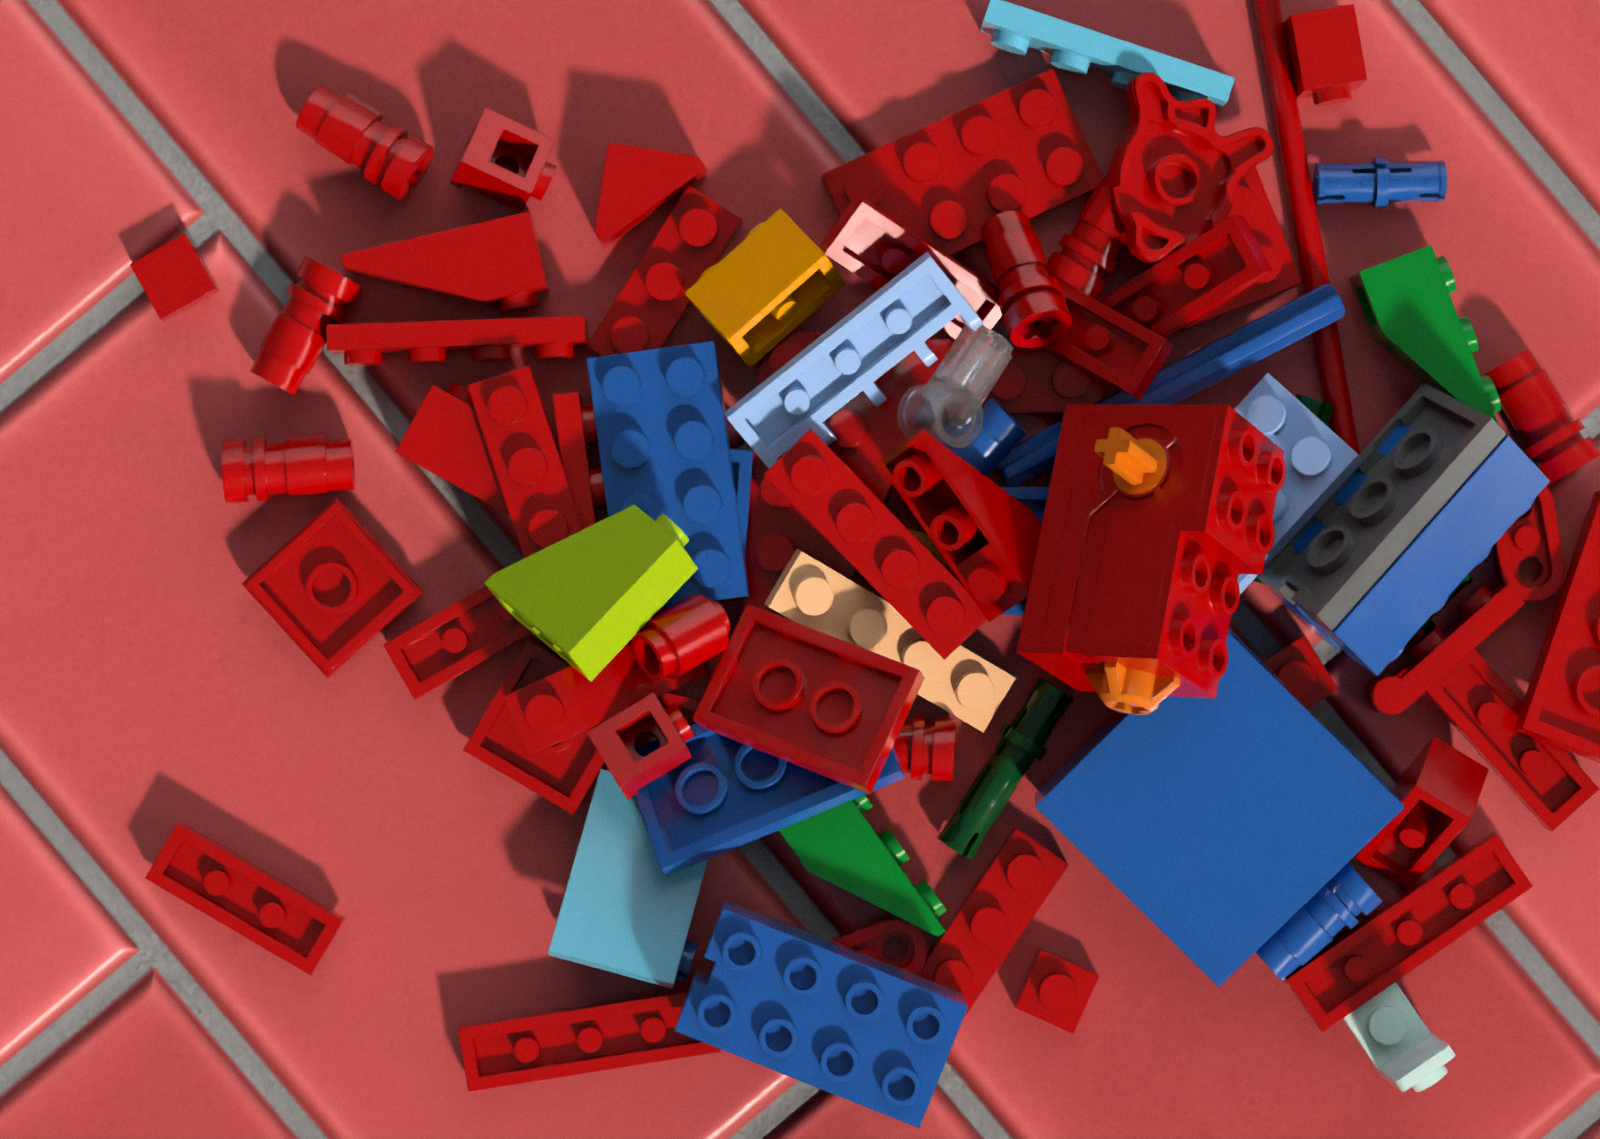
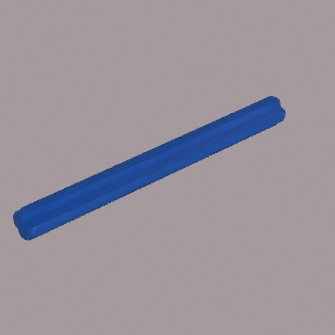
M1324 284L1160 369L1140 401L1120 390L1095 404L1174 405L1339 320L1345 315L1343 302L1331 284ZM1062 421L1017 443L1010 450V454L997 466L1009 487H1016L1053 468Z

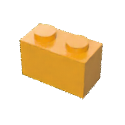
M780 208L765 222L756 225L748 233L746 239L718 264L706 269L698 281L685 292V295L709 325L751 368L846 283L823 251Z

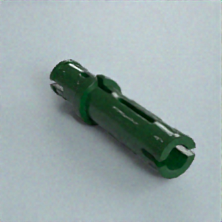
M1042 677L1038 678L1028 699L1009 725L1005 722L998 732L1002 738L961 800L959 807L951 819H949L942 832L937 836L941 842L972 860L986 833L1016 790L1025 772L1028 771L1035 758L1041 760L1045 755L1047 749L1043 746L1059 719L1073 702V697Z

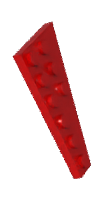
M793 330L759 360L758 385L825 332ZM929 338L925 341L938 358L931 366L927 367L913 350L874 381L887 397V400L879 407H876L865 392L862 391L824 421L837 438L829 447L885 505L889 501L894 486L877 462L913 437L920 418L924 416L932 389L942 365L946 362L954 341ZM753 451L745 555L750 596L742 597L741 616L746 605L750 604L788 619L764 603L796 549H799L855 582L854 578L858 570L764 475L768 467Z

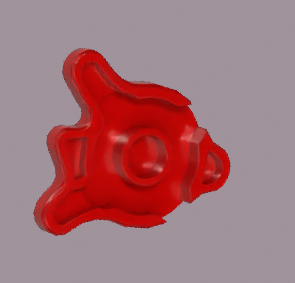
M1144 72L1133 77L1127 85L1126 94L1131 112L1130 124L1127 134L1113 158L1109 171V188L1113 205L1126 229L1127 245L1130 252L1137 259L1150 263L1165 258L1173 248L1187 245L1226 220L1234 204L1240 179L1249 169L1271 156L1274 144L1269 133L1260 127H1251L1228 136L1219 135L1214 128L1217 109L1211 100L1206 98L1187 101L1176 100L1159 76L1153 72Z

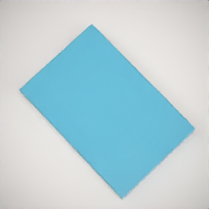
M600 769L548 955L673 989L708 859L667 876L658 864L636 797L633 796L627 800L612 774L607 770Z

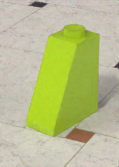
M632 505L494 573L484 584L510 615L591 682L698 568L684 549V546L690 541L689 538L671 519L664 514H660L656 520H653L636 505Z

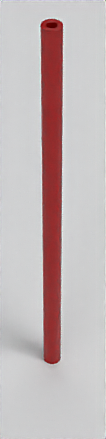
M1253 0L1305 294L1324 284H1330L1280 1ZM1335 321L1313 332L1324 401L1335 405L1334 412H1332L1329 428L1360 455L1338 327Z

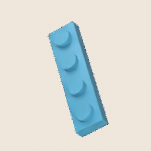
M990 0L980 29L981 32L992 35L990 44L997 48L1015 54L1026 55L1029 47L1052 55L1050 63L1062 70L1086 75L1088 68H1092L1113 75L1111 84L1127 91V85L1133 77L1144 72H1153L1163 80L1170 94L1176 100L1187 101L1206 98L1214 103L1218 111L1228 102L1235 81L1234 77L1004 0Z

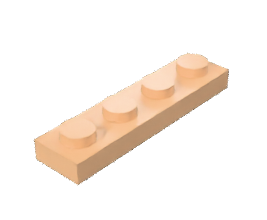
M799 549L795 550L764 603L794 622L919 669L925 679L918 691V695L983 733L1016 679L961 645L944 660L890 603Z

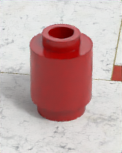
M692 594L653 616L631 639L634 657L640 668L650 678L654 680H660L664 677L675 679L727 649L730 621L725 610L718 602L708 600L700 594Z

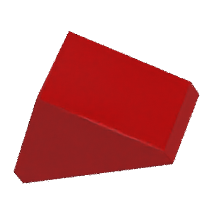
M608 142L594 229L599 242L604 248L610 246L683 193L688 185L693 186L707 175L706 166L698 156Z

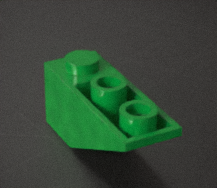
M1429 245L1362 270L1349 277L1369 333L1377 343L1422 383L1490 416L1498 424L1494 413L1501 411L1500 399L1491 378L1488 375L1481 377L1472 355V353L1479 350L1477 337L1467 316L1458 317L1450 296V293L1456 291V283L1450 265L1443 255L1436 258L1432 246Z
M865 795L779 830L808 872L937 937L946 932L938 917L944 914L947 909L926 880H923L916 886L911 882L901 868V865L908 861L910 857L889 828H886L879 834L876 833L863 814L873 807Z

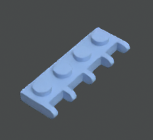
M927 251L725 411L726 418L769 469L779 459V456L786 452L810 428L828 446L836 441V436L824 421L860 392L864 391L876 407L884 403L887 397L874 381L913 350L927 367L938 360L937 356L925 341L960 314L963 322L973 331L984 324V322Z

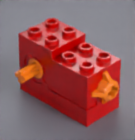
M1066 404L1017 653L1077 691L1097 692L1108 708L1134 715L1150 714L1158 709L1159 703L1167 696L1216 699L1219 678L1225 673L1228 664L1226 640L1230 618L1239 604L1238 575H1262L1266 553L1270 551L1274 542L1273 512L1277 491L1282 488L1286 476L1284 451L1229 405Z

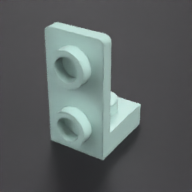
M1396 982L1342 1019L1379 1074L1401 1092H1405L1411 1087L1415 1092H1421L1431 1087L1447 1074L1448 1070L1444 1064L1456 1056L1449 1044L1429 1031Z

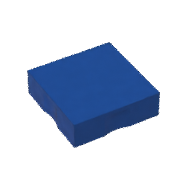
M1230 628L1228 629L1226 640L1228 664L1225 673L1219 678L1216 699L1167 696L1159 703L1158 709L1150 714L1134 715L1124 713L1108 726L1098 730L1035 793V807L1218 987L1405 808L1398 794L1332 729L1321 724L1286 689L1281 678Z

